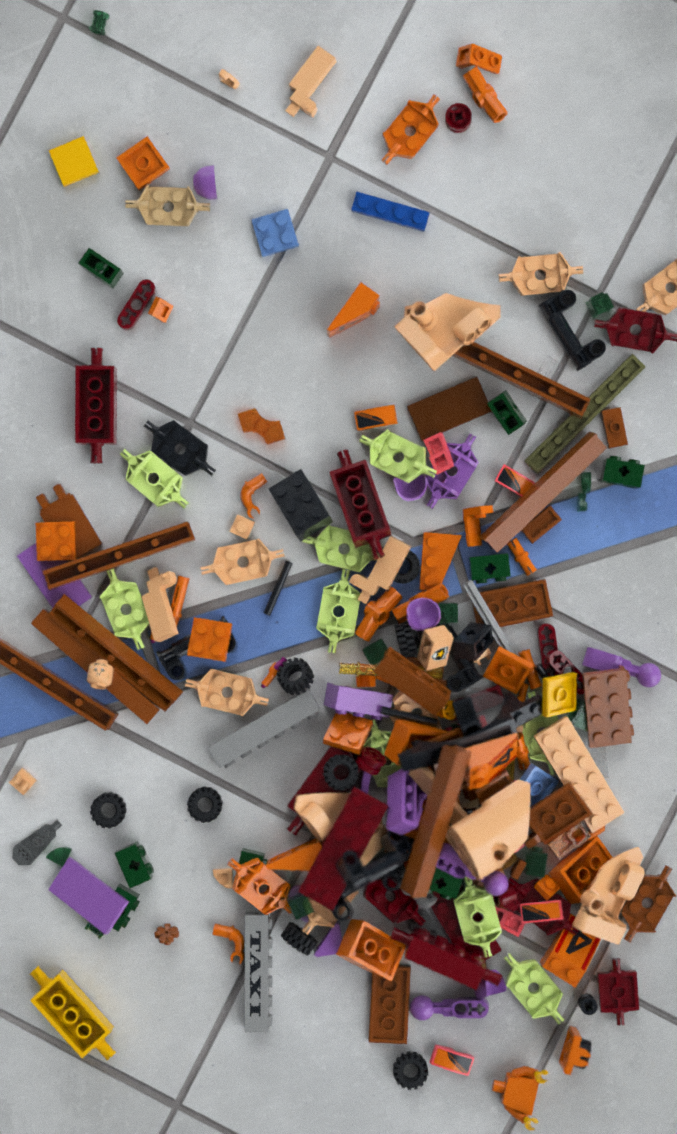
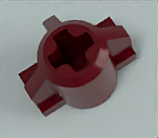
M508 885L507 890L502 895L493 896L494 904L498 908L515 912L520 906L517 900V893L512 886Z

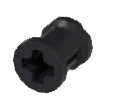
M585 993L578 998L579 1007L584 1014L593 1015L597 1011L598 1004L591 994ZM589 1001H590V1002H591V1006L587 1005V1006L585 1007L584 1003H585V1002H586V1003H589Z

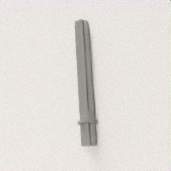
M473 581L465 582L463 588L484 624L491 625L493 639L497 646L515 654L516 650L511 647Z

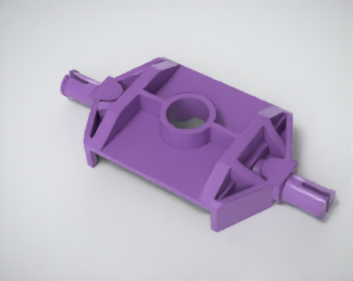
M469 433L467 439L462 444L447 443L454 466L457 468V474L449 476L444 471L438 475L434 474V478L426 475L427 486L432 493L426 506L429 507L432 503L430 508L433 509L440 499L458 498L479 463L471 451V445L476 439L475 436L472 437V434Z

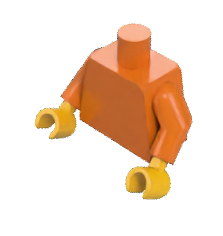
M522 1066L507 1072L504 1082L494 1080L492 1091L502 1093L501 1102L504 1108L515 1119L525 1124L527 1130H535L530 1123L531 1121L538 1123V1119L529 1118V1116H532L539 1083L543 1084L548 1081L543 1079L542 1075H547L548 1071L542 1070L539 1072L537 1069Z

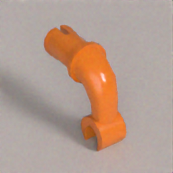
M262 473L248 482L245 481L241 489V501L247 509V514L250 518H253L250 513L252 508L256 509L260 514V509L253 504L251 495L255 494L254 491L267 483Z
M215 923L212 935L229 938V941L232 940L235 950L232 952L230 960L233 962L234 956L237 955L240 957L239 964H241L245 957L243 952L245 944L243 935L234 925L229 927Z

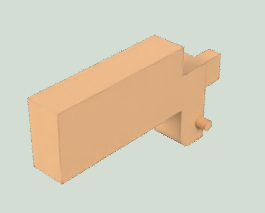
M316 47L289 83L290 89L295 92L289 98L291 104L285 111L292 117L296 115L299 109L312 118L317 113L315 102L309 98L336 63V58L321 47Z
M394 536L389 537L383 549L385 556L382 558L379 556L369 577L367 578L362 574H354L351 577L349 583L362 589L357 600L367 604L371 595H376L379 587L389 590L411 548L410 545Z
M154 567L147 571L150 579L146 582L149 593L141 597L154 641L162 642L179 634L165 590L175 585L177 578L175 573L171 571L159 575L158 568Z

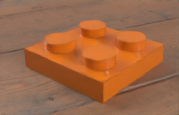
M148 136L116 158L138 190H141L170 170Z
M75 521L36 523L37 561L77 559Z
M194 617L187 655L226 662L233 624Z
M499 646L483 677L517 695L532 669L533 663Z
M335 713L323 738V744L359 755L373 727V720L353 716V714L346 713V715Z

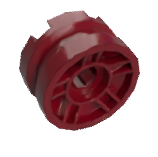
M455 103L447 109L445 123L452 132H465L472 122L471 110L465 104ZM460 115L462 120L455 121V117Z
M367 746L362 749L361 754L358 755L355 761L366 773L378 775L381 767L385 765L387 760L381 752Z

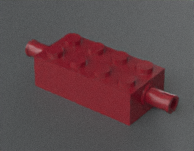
M95 347L91 348V365L75 366V443L91 446L90 463L102 464V446L117 445V368L115 366L102 365L103 348L95 349Z
M343 450L345 458H343L340 451L337 453L342 468L330 471L329 473L354 546L357 548L368 544L373 556L372 558L374 560L378 559L376 551H378L380 558H382L385 554L379 540L392 536L368 464L366 459L352 463L349 450Z
M329 746L288 802L287 807L296 813V817L286 828L289 832L293 830L292 834L297 836L305 824L294 809L296 796L314 793H345L347 789L343 791L335 790L326 783L323 775L324 766L330 757L337 754H344L356 760L355 753ZM337 765L333 770V774L337 779L343 780L348 776L349 770L345 765ZM358 766V772L360 773L362 769Z
M396 927L392 931L390 939L406 945L404 958L475 990L478 989L482 979L497 987L501 982L502 974L487 969L486 959L479 952L473 951L471 953L465 950L466 948L458 943L453 945L447 942L448 940L440 935L435 937L430 934V931L419 927V929L414 928L411 934Z

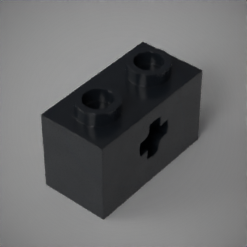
M470 622L453 640L452 647L455 652V658L477 661L493 643L491 625Z

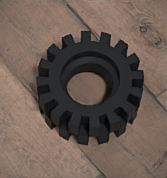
M410 550L405 558L410 563V570L405 574L397 573L394 579L397 583L411 582L419 574L420 561L417 555Z
M408 622L396 624L395 631L401 655L405 658L416 656L417 650L411 626Z
M295 657L294 661L290 658L287 664L284 661L282 663L283 667L279 666L278 668L280 672H277V681L286 693H290V695H294V692L296 695H300V691L305 693L306 687L308 689L311 688L309 683L313 684L314 682L312 679L314 678L312 669L302 658L298 660ZM302 672L299 679L289 681L293 673Z
M344 754L330 757L325 763L323 771L326 783L335 790L341 791L351 788L356 783L359 773L355 760ZM337 765H345L349 770L348 776L343 780L337 779L333 774V770Z
M205 786L196 789L190 795L187 802V810L190 812V816L195 818V821H201V823L211 822L220 814L223 801L217 790ZM203 797L209 798L212 801V809L208 812L201 811L197 805L199 799Z
M113 792L103 793L93 801L90 815H92V820L96 822L97 826L100 825L101 828L107 827L109 829L116 827L125 818V813L127 812L125 808L126 803L123 802L124 799L120 798L118 794H112ZM105 803H111L115 806L116 813L113 817L107 818L102 814L101 808Z
M289 922L281 937L287 944L297 949L298 952L309 956L318 941L312 935L304 933L302 931L303 928H300L299 925Z
M407 1051V1054L403 1052L400 1057L396 1058V1062L393 1064V1073L397 1084L401 1085L404 1089L407 1087L408 1090H411V1088L416 1090L419 1085L422 1087L423 1082H426L428 1076L427 1063L422 1055H417V1052L414 1051L413 1053ZM407 1064L416 1065L418 1068L417 1075L414 1077L405 1076L403 1073L404 1067Z

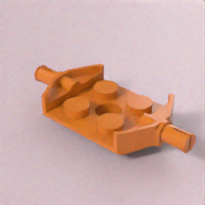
M433 94L427 103L408 101L405 108L382 134L388 147V152L381 159L383 163L385 162L388 165L392 158L396 156L413 159L438 128L439 123L433 112V107L440 100L438 96L436 98V95ZM412 127L416 133L413 136H408L405 134V129Z
M233 858L228 862V866L236 871L232 888L259 911L267 915L279 908H283L289 914L292 913L291 910L293 911L294 907L287 902L290 884L273 870L267 869L266 865L259 858L241 865ZM263 884H267V890L263 893H260L259 887Z

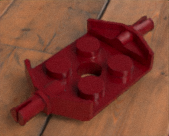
M619 307L609 320L595 319L594 327L607 330L610 344L613 347L631 348L653 354L664 341L677 342V334L669 333L665 329L663 318L660 314ZM635 324L640 325V332L632 334L630 332L631 326Z
M511 877L508 879V885L515 889L517 900L520 904L539 902L540 900L546 901L534 888L535 884L539 881L537 877L523 884H519ZM555 893L548 901L562 900L564 919L533 922V924L548 936L562 929H566L575 936L579 929L575 928L569 921L571 903L558 893ZM519 906L516 911H518L521 914Z
M380 878L364 886L363 897L394 925L407 919H413L420 927L426 922L417 912L418 904L416 900L404 894L401 888L396 891H390L393 893L394 899L393 901H388L385 894L389 890L384 887ZM389 878V885L394 888L397 884Z

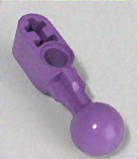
M587 647L582 663L583 666L602 671L617 669L619 665H623L629 671L630 676L636 677L642 686L648 688L656 686L661 680V671L655 664L645 663L637 666L633 665L630 660L623 659V657Z
M443 843L436 867L456 878L468 877L474 880L475 877L452 846L448 843ZM495 870L479 880L483 882L486 892L493 896L502 895L508 888V879L500 871Z
M420 995L415 997L410 1004L412 1016L420 1021L428 1020L433 1014H442L444 1017L483 1018L489 1010L487 999H477V997H458L456 999H443L442 1002H433L429 997ZM458 1003H462L465 1005L466 1010L459 1012L455 1006ZM470 1003H472L471 1007H477L479 1003L484 1007L482 1011H479L478 1008H472V1011L469 1012Z

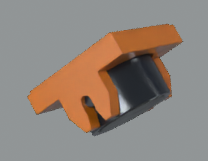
M573 1026L568 1028L559 1058V1064L564 1074L571 1075L573 1067L584 1070L589 1064V1057H591V1041L582 1039L577 1028Z

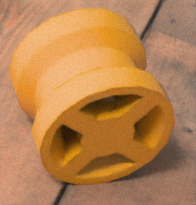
M449 700L436 715L448 720L454 719L456 717L452 705L454 701Z

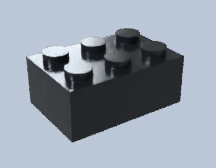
M302 469L268 488L300 542L333 522Z

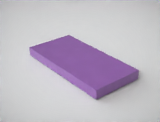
M36 543L17 555L52 608L63 594L79 606L92 598V595L81 580L53 590L48 589L42 571L67 563V560L37 561Z
M72 857L68 858L48 889L105 935L109 934L129 903L128 900Z

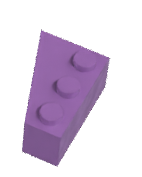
M327 682L323 705L335 709V713L346 715L347 711L353 712V716L364 717L365 714L371 715L372 719L382 720L383 717L389 718L390 716L380 714L381 707L391 708L393 695Z
M402 769L388 776L387 805H389L387 809V830L400 835L417 828L423 811L422 804L427 798L424 791L408 774L410 771L403 772Z

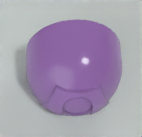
M214 165L202 167L193 176L195 192L209 200L217 199Z
M425 474L419 475L410 483L397 477L393 479L396 493L405 501L420 499L427 489L428 483Z
M417 598L407 606V620L414 630L424 631L425 629L433 628L440 621V608L431 599Z
M502 976L498 987L482 979L478 989H474L477 999L505 992L507 988Z

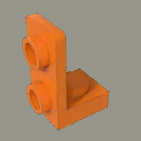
M472 43L459 48L456 67L463 69L474 65L491 73L498 74L500 72L502 55Z
M493 505L463 509L468 547L482 546V539L479 537L481 535L479 519L486 518V514L493 513Z

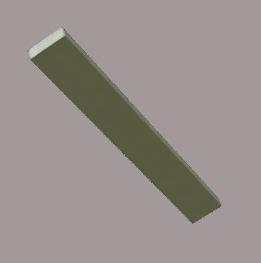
M632 353L588 397L590 402L582 418L580 419L571 414L524 462L538 474L646 366Z

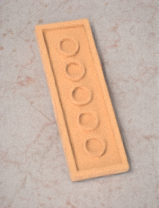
M566 715L533 736L562 785L564 786L571 782L592 810L593 815L584 820L592 833L624 813Z

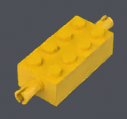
M37 966L29 975L41 987L30 1001L81 1058L87 1055L93 1048H96L106 1061L109 1060L116 1051L104 1039L114 1028L112 1023L63 969L55 977L49 978L40 966Z

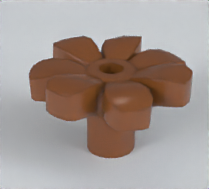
M169 923L164 924V928L162 926L158 927L157 931L154 932L155 938H159V942L164 943V945H170L174 942V938L179 937L178 928L176 926L171 927Z

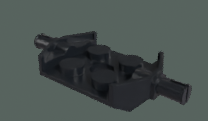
M149 420L146 422L148 425L145 424L144 427L153 434L151 448L153 453L185 476L199 470H204L213 476L211 471L215 473L216 469L206 462L209 447L206 443L175 420L160 427L155 426ZM178 444L186 446V451L183 454L176 453L175 448Z

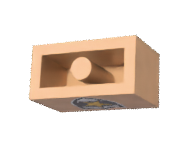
M444 625L425 629L423 632L417 659L426 671L443 667L447 664L454 637Z

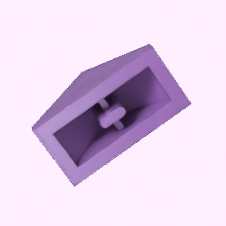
M338 920L315 949L314 955L316 957L337 953L342 941L340 922Z

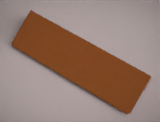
M391 647L385 651L383 659L374 668L376 674L433 715H436L449 702L451 691Z

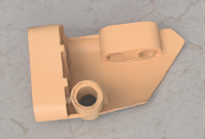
M334 792L296 796L294 809L311 833L324 844L351 793ZM382 820L360 859L364 866L383 847L381 845V837L388 830L382 823Z

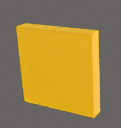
M84 136L49 150L64 187L99 173Z
M570 672L543 678L542 716L551 717L576 711L577 673Z

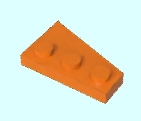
M423 533L419 590H428L443 582L462 535Z

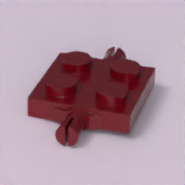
M612 958L613 970L597 973L599 1008L601 1013L611 1012L616 1014V1025L621 1026L625 1025L624 1013L639 1010L637 971L621 970L620 958Z

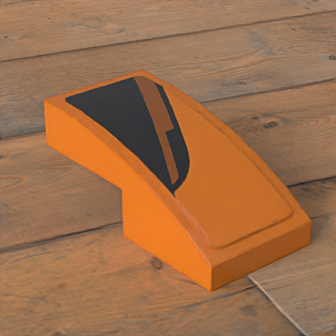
M395 405L354 412L357 431L398 424Z

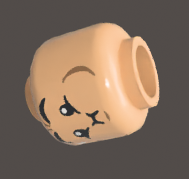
M98 659L89 665L87 682L91 684L92 688L106 689L112 683L114 668L108 664V661Z

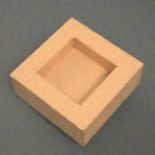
M237 514L229 532L248 539L255 522Z

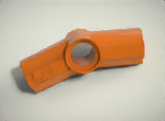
M476 66L462 77L470 88L476 105L480 109H484L493 123H499L508 114L507 110L498 100L494 88L485 81Z
M439 583L425 592L422 591L412 596L407 602L392 609V612L398 623H403L407 620V606L411 601L417 598H428L438 604L449 597L448 590L442 583Z
M390 587L377 601H370L364 609L365 616L355 631L357 636L369 642L379 625L384 624L388 620L389 612L403 598L396 589Z

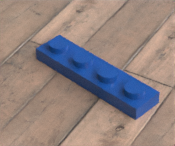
M357 191L351 209L355 213L422 232L425 231L430 214L428 211Z

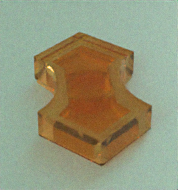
M256 408L238 413L244 433L254 432L261 435L267 445L285 440L280 420H266L259 415Z

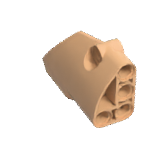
M445 293L426 304L421 301L415 302L411 306V313L406 315L394 327L435 372L463 345L473 343L501 318V306L476 302Z
M518 779L487 799L480 808L449 827L446 833L448 842L478 881L494 870L502 868L505 862L527 840L530 814V783ZM494 855H499L502 858V860H496L494 858Z
M639 847L627 850L613 857L600 868L589 890L585 891L581 896L582 905L572 924L575 928L609 942L620 944L627 925L620 921L618 916L625 901L633 899L644 877V869L640 866L643 855Z

